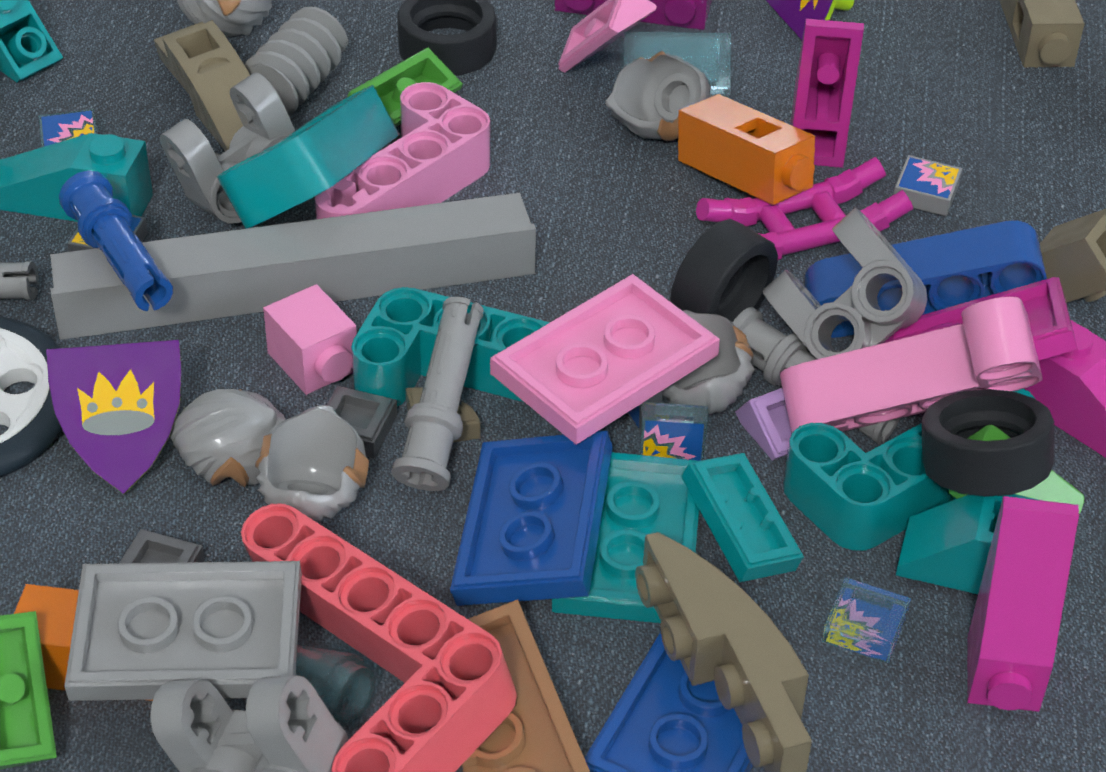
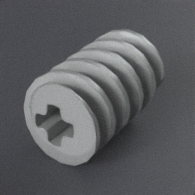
M303 7L294 12L290 19L281 25L278 32L274 33L267 43L263 44L256 54L247 60L245 67L250 75L254 72L259 73L272 84L290 117L295 113L298 106L306 101L309 94L317 89L320 82H323L328 77L330 71L336 69L341 61V52L345 51L349 41L345 29L330 13L317 7Z

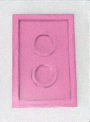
M632 274L490 358V374L577 445L718 356L720 339Z

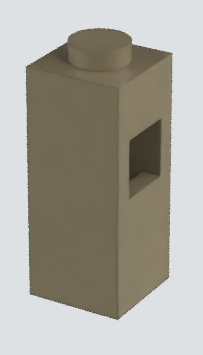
M999 0L1023 67L1075 66L1085 24L1075 0Z

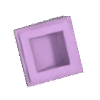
M782 388L751 399L735 411L742 426L772 461L788 454L789 440L792 433Z

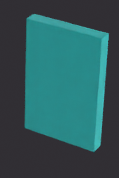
M612 452L589 596L552 599V612L661 623L654 606L647 608L641 601L636 585L635 570L636 567L643 565L645 535L659 532L696 552L699 508L681 476L689 462L698 460Z

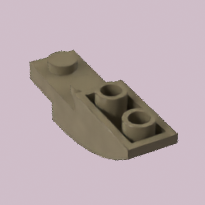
M213 20L206 23L202 21L154 39L159 58L189 94L196 116L223 150L227 151L234 134L243 126L230 97V89L250 76L242 60Z
M659 532L645 535L643 565L636 567L635 570L636 585L644 606L647 608L654 606L661 620L662 641L669 658L672 661H681L692 686L715 681L717 694L722 705L727 710L734 708L743 726L742 737L744 747L754 767L763 766L765 772H806L812 740L801 721L809 674L790 643L752 598L717 567L689 548Z

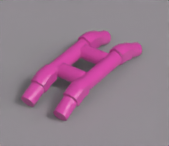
M873 157L853 170L848 169L837 176L826 178L824 182L813 184L812 188L774 205L759 198L751 199V197L743 199L725 198L724 200L702 198L697 203L696 215L700 221L721 222L732 219L746 227L755 225L757 221L761 220L770 233L760 235L775 244L778 260H780L784 255L840 242L832 228L846 215L838 204L845 203L863 193V189L884 178L886 173L880 161ZM901 190L878 204L875 202L860 211L881 232L890 227L889 223L912 211L913 206L906 193ZM812 208L822 222L795 229L785 214Z

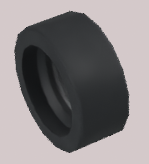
M405 0L397 13L398 46L400 56L404 60L428 47L457 76L479 70L491 61L496 51V14L494 6L488 0ZM440 28H455L465 30L466 32L441 35L429 33L428 31Z
M732 219L716 223L700 236L686 254L677 270L671 288L670 302L680 310L721 315L731 322L749 307H754L758 310L765 299L762 290L773 281L776 273L778 253L775 244Z
M971 390L943 397L929 406L922 418V460L926 475L941 487L967 495L984 497L1012 495L1034 488L1049 477L1054 464V420L1049 408L1035 398L1004 390ZM988 425L998 427L1010 437L1005 440L993 441L967 439Z

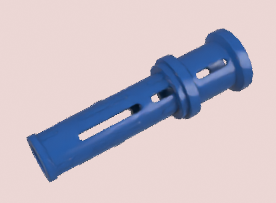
M89 170L79 172L70 177L61 188L59 204L67 216L78 220V232L85 243L93 248L102 250L111 267L131 293L130 295L139 309L143 311L149 310V303L143 295L146 296L154 311L165 306L172 297L173 286L157 267L137 235L132 231V214L123 202L113 198V188L107 178L98 171Z

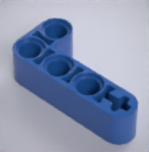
M1018 220L1004 221L892 244L894 249L922 280L926 288L927 304L922 315L1047 279L1038 235L1032 226ZM851 253L822 259L808 268L805 274V287L821 306L825 303L834 302L853 285L856 275L863 267ZM899 280L889 281L880 288L877 300L881 311L892 309L901 300L903 292ZM843 321L834 328L831 338L855 335L851 321Z

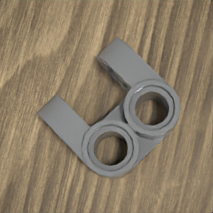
M256 72L230 89L232 103L243 126L234 134L229 149L221 155L214 152L202 131L189 119L182 120L160 135L162 148L186 197L192 204L226 223H240L241 220L224 190L219 194L221 185L216 176L241 161L277 144L295 131L277 91L264 76Z
M854 208L832 228L837 238L863 267L856 275L853 285L834 302L825 303L821 306L810 291L788 270L783 271L762 290L773 308L817 359L882 344L899 329L907 328L917 322L924 313L927 304V292L922 280L874 224L857 208ZM899 280L903 292L901 300L892 309L881 311L877 300L880 288L889 281ZM843 321H851L855 334L853 342L845 350L835 352L831 345V335L834 328Z
M297 675L271 676L257 680L249 691L246 711L231 710L217 688L206 680H179L164 683L155 693L151 704L150 720L153 734L179 772H332L334 757L349 740L346 731L335 721L312 684L305 677Z

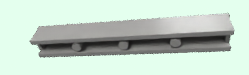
M513 193L142 242L157 267L173 286V294L169 302L155 311L145 295L143 296L149 303V310L143 311L138 308L130 295L131 293L122 283L99 248L50 254L54 287L50 288L59 338L64 340L264 312L263 307L315 284L334 302L380 296L391 289L401 287L424 290L535 274L536 228L530 222L521 194Z

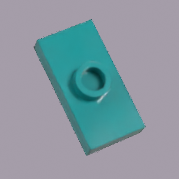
M740 453L689 462L681 478L738 581L745 582L796 571L804 556L746 455Z

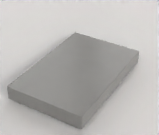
M300 561L83 564L64 686L68 700H153L155 693L162 684L179 680H206L217 688L223 698H248L251 687L257 680L263 677L296 675L302 583Z

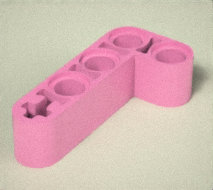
M422 82L408 86L402 91L400 96L402 138L375 153L338 183L316 195V219L442 203L488 172L490 167V118L488 114L476 105L436 83Z
M1010 296L978 302L962 311L963 324L801 363L783 370L780 373V380L791 433L799 426L808 423L828 424L843 432L924 413L929 406L943 397L963 391L984 389L1017 391L1037 384L1043 377L1028 315L1022 300L1018 297Z

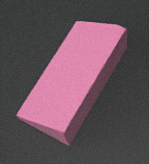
M649 0L605 1L572 27L560 58L558 69L565 73L598 53L654 12L657 6Z

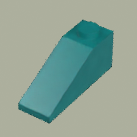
M89 133L0 159V210L78 222V220L67 216L59 204V193L64 183L70 177L79 172L89 170L98 171L103 174L113 188V198L123 202L132 215L142 217L153 196L146 141L122 138L112 134Z

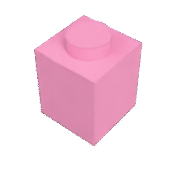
M317 284L263 307L268 354L305 395L337 382L353 373L351 346L357 334L356 324Z

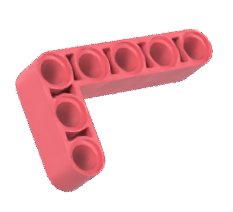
M270 504L259 508L246 519L241 530V536L252 562L300 561L302 572L300 612L404 682L391 698L341 747L334 757L332 772H456L509 716L515 707L517 692L500 643L492 634L292 506Z

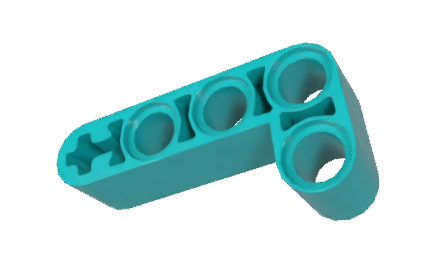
M371 85L334 104L277 144L241 161L216 177L243 226L247 229L329 189L395 139L399 132L376 89Z
M408 287L394 288L385 292L377 300L353 339L351 347L354 390L397 400V407L402 405L406 401V388H414L420 376L427 375L443 313V303L450 297ZM470 302V304L468 305L467 313H470L472 304L474 303ZM481 305L484 314L479 323L464 387L524 402L490 374V358L550 322Z
M1020 389V390H1017V391H1013V392H1016V393H1020V394H1023V395H1026V396L1035 398V397H1034L1029 391H1027L1026 389ZM808 423L799 426L790 437L783 481L784 493L790 502L824 534L843 548L853 551H864L874 548L906 530L910 516L956 499L949 494V489L939 486L926 475L922 460V423L867 453L842 431L824 423Z

